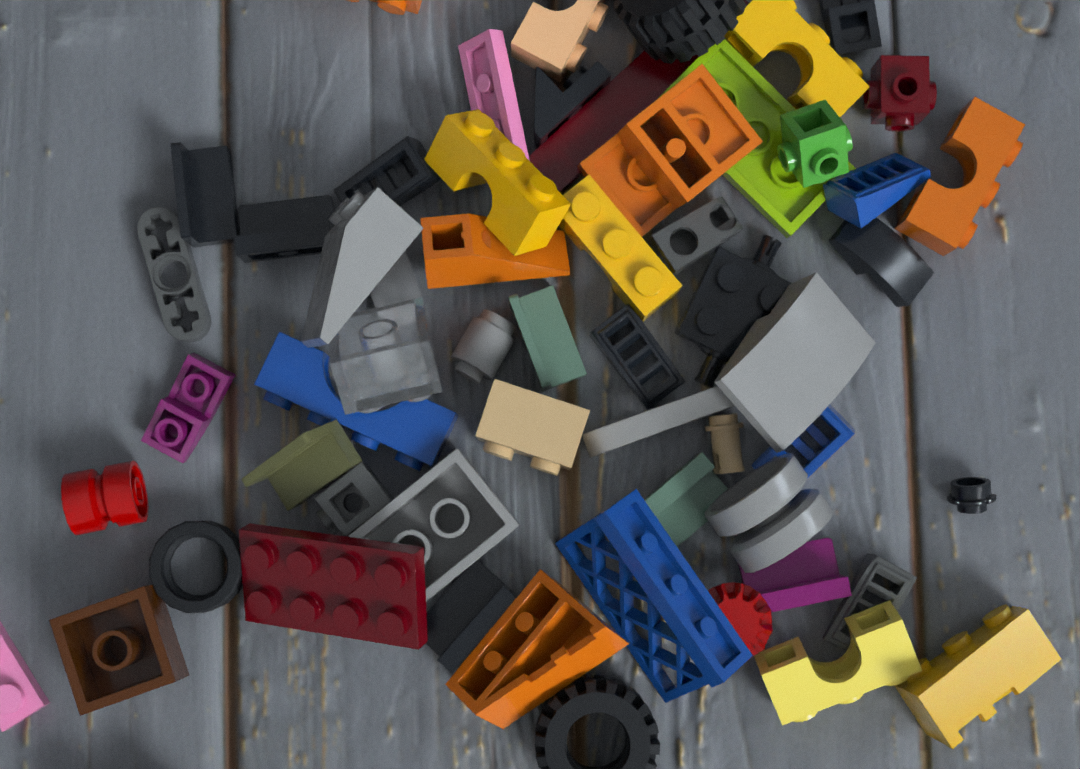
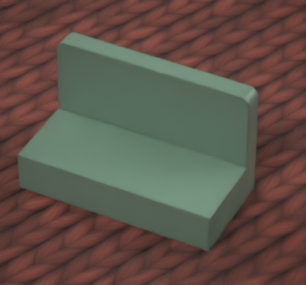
M554 286L546 287L520 298L517 294L509 296L508 302L541 391L544 392L586 376V370Z
M703 452L695 455L644 498L677 547L708 521L704 512L728 489L719 477L713 473L712 469L715 466Z

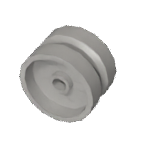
M793 453L783 454L755 469L722 493L704 512L706 519L719 537L736 535L731 544L730 551L745 573H752L766 568L801 547L830 521L834 513L818 489L801 490L808 475Z

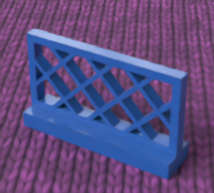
M637 489L555 543L612 627L629 643L626 647L665 703L708 684L712 688L724 683L753 656ZM575 541L592 549V561L584 556ZM605 555L619 561V573L606 568ZM607 584L620 589V601L613 598L607 589ZM633 596L647 602L648 614L634 608ZM634 624L648 630V641L641 638L634 628ZM662 637L676 644V655L662 648ZM662 664L677 671V684L674 685L663 670Z

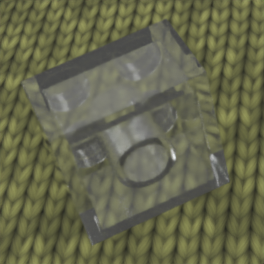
M423 297L355 312L329 342L330 366L345 415L355 412L372 413L380 410L385 405L402 401L419 402L429 398L432 394L443 392L436 347Z

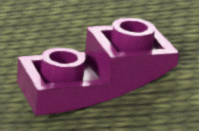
M195 352L188 354L169 395L160 400L141 441L171 458L185 463L212 421L235 374Z

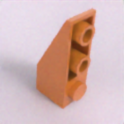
M467 213L420 218L421 226L423 227L422 242L428 289L570 275L565 232L562 230L555 231L546 247L514 256L484 224L486 216Z

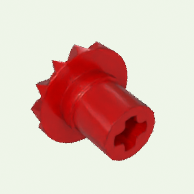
M736 582L722 583L709 589L708 592L752 655L755 656L763 651L773 632L772 610L760 592L750 586Z

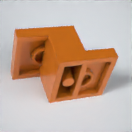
M701 64L629 121L615 136L579 163L577 167L585 177L589 174L642 237L674 210L688 203L763 141L705 66Z

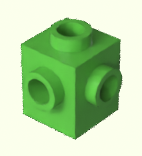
M826 100L780 115L783 143L777 146L778 157L784 171L787 173L792 171L803 188L823 183L849 172L848 152L853 148L852 138L846 124Z

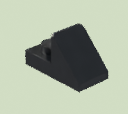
M599 61L588 70L584 66L577 69L565 81L563 87L566 90L564 92L538 66L536 67L534 143L537 147L542 145L610 83L611 74Z

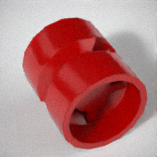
M136 461L107 465L102 475L95 469L64 474L61 482V500L66 521L70 530L75 535L106 530L109 521L116 523L119 527L147 521L149 513L148 494L142 471Z

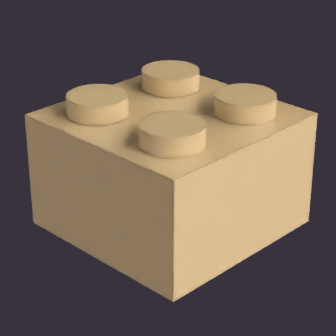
M494 379L475 436L479 441L485 443L483 450L488 454L512 461L514 453H518L532 458L531 468L558 476L560 468L566 470L572 468L590 410Z

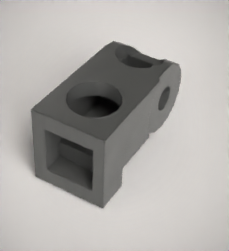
M718 197L652 234L646 243L672 274L676 276L685 268L708 255L711 250L734 237L743 230V227L724 198Z

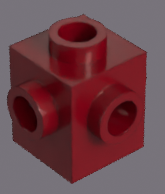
M881 55L871 68V80L866 81L870 87L863 93L864 108L871 109V124H884L885 129L888 131H908L914 129V125H918L930 113V110L934 109L937 88L936 83L930 81L929 56Z

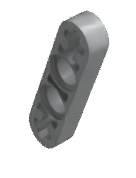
M718 386L595 429L583 434L582 438L591 458L732 408L735 405Z

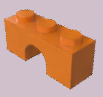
M977 97L970 100L959 112L939 148L953 156L960 163L964 175L961 187L950 189L941 186L931 179L926 180L916 189L894 229L942 256L947 255L957 247L964 249L977 229L978 224L972 220L979 207L987 208L1000 188V183L995 181L1002 166L1008 168L1014 162L1023 146V143L1017 139L1025 124Z

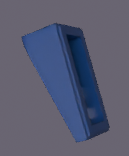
M893 153L849 171L846 174L837 176L825 183L823 189L828 211L862 228L929 179L931 172L930 169L898 153Z
M830 404L820 414V417L836 434L830 439L813 422L806 431L822 446L817 453L800 436L791 443L808 460L803 466L808 477L855 434V429ZM769 446L751 466L757 469L769 462L775 455L779 457L788 452L784 450L776 453Z

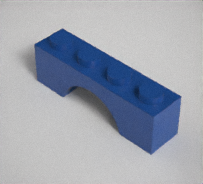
M282 332L278 333L254 385L267 390L263 397L264 400L290 411L293 403L310 410L307 420L320 426L338 420L341 425L354 430L350 440L374 451H377L380 443L398 450L394 460L418 471H421L424 463L432 467L436 465L458 418L456 412L412 392L400 403L386 410L367 412L351 408L341 400L334 390L329 372L330 356L314 347L308 348L301 341Z

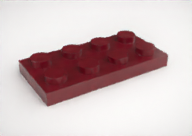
M252 523L239 529L245 621L417 650L428 642L424 547Z

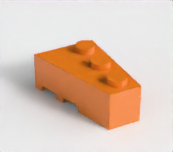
M540 569L445 685L476 716L504 729L629 645V643L567 588Z

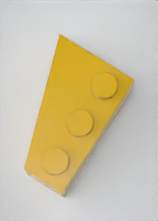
M1007 604L993 609L982 618L985 625L970 635L967 631L951 637L942 645L943 653L931 661H928L927 658L918 660L922 671L910 675L905 682L895 685V688L927 735L954 749L964 740L958 732L977 715L982 722L989 720L997 713L993 707L994 703L1011 692L1014 695L1020 694L1061 660V657L1029 609L1016 606L1009 608Z

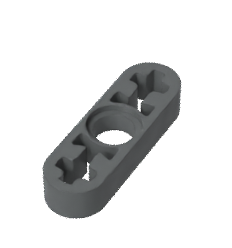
M165 207L150 208L139 218L137 232L165 329L171 336L183 342L199 341L210 330L211 315L191 246L181 238L179 219L173 211ZM162 219L168 225H173V229L166 231L168 245L174 250L180 247V252L165 253L162 241L155 235H151L150 231L157 229V220ZM156 253H163L157 258L155 256ZM172 262L183 263L187 270L185 282L176 288L166 287L162 280L164 268ZM193 291L194 297H184ZM169 297H184L188 311L193 314H199V319L192 322V331L188 332L184 327L176 326V321L183 318V312L180 303L175 300L169 303Z

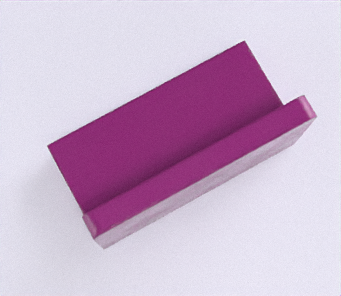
M830 538L807 541L783 559L756 572L745 573L738 563L742 584L760 592L771 608V612L852 596L848 576L840 575L833 541Z

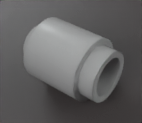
M483 309L479 317L472 318L450 356L457 363L454 370L459 375L476 384H479L482 378L492 381L514 343L512 335L516 327L504 317L490 310Z

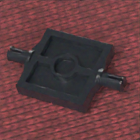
M763 235V239L753 259L741 258L721 247H717L679 322L675 334L695 343L707 355L697 377L694 379L698 383H704V386L714 387L715 380L723 364H727L755 321L771 313L789 284H791L779 277L770 268L779 247L782 245L777 239L772 241L773 237Z

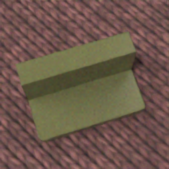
M334 420L301 434L241 480L247 488L268 479L287 511L307 501L363 460L338 420Z

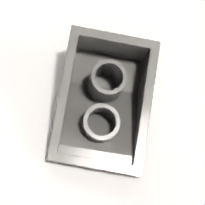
M378 187L365 195L357 191L350 199L347 197L328 219L334 226L324 239L301 342L308 348L329 344L423 230V227Z

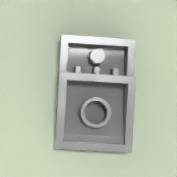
M816 272L789 284L771 313L755 321L715 380V384L774 451L778 453L784 451L837 397L864 362L876 342Z

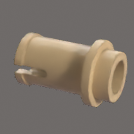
M737 413L708 416L709 426H705V431H710L715 466L713 473L726 474L745 471L739 428H743L744 425L743 422H738Z

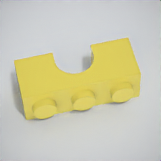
M890 600L844 618L850 632V645L846 653L835 661L819 662L810 658L806 654L799 636L763 650L754 656L782 726L790 722L807 721L813 718L818 711L836 704L853 703L859 700L864 693L885 685L895 686L901 684L910 675L922 671L903 620Z

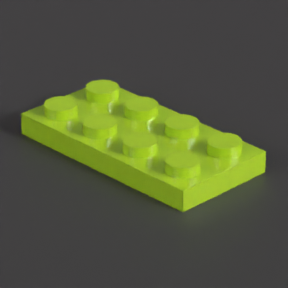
M724 39L718 46L714 44L708 49L707 53L698 57L663 94L701 64L705 66L763 141L722 175L788 238L826 200L823 185L829 180L803 188L792 171L788 173L784 171L777 152V146L783 143L780 115L796 109ZM848 161L849 171H852V170L856 169V168Z

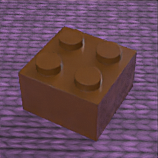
M153 585L137 588L49 620L80 716L189 676L167 605L156 594Z

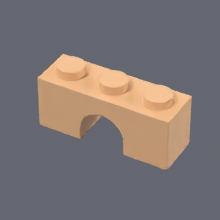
M577 0L568 9L553 11L533 2L511 41V57L535 70L538 66L547 76L561 83L567 70L574 73L578 69L587 50V47L582 45L589 30L594 32L599 30L608 13L609 6L604 4L605 0Z

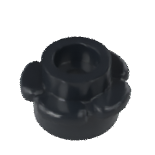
M964 477L951 481L950 496H947V501L957 505V511L960 513L977 514L987 511V504L996 501V494L991 492V481L989 479Z

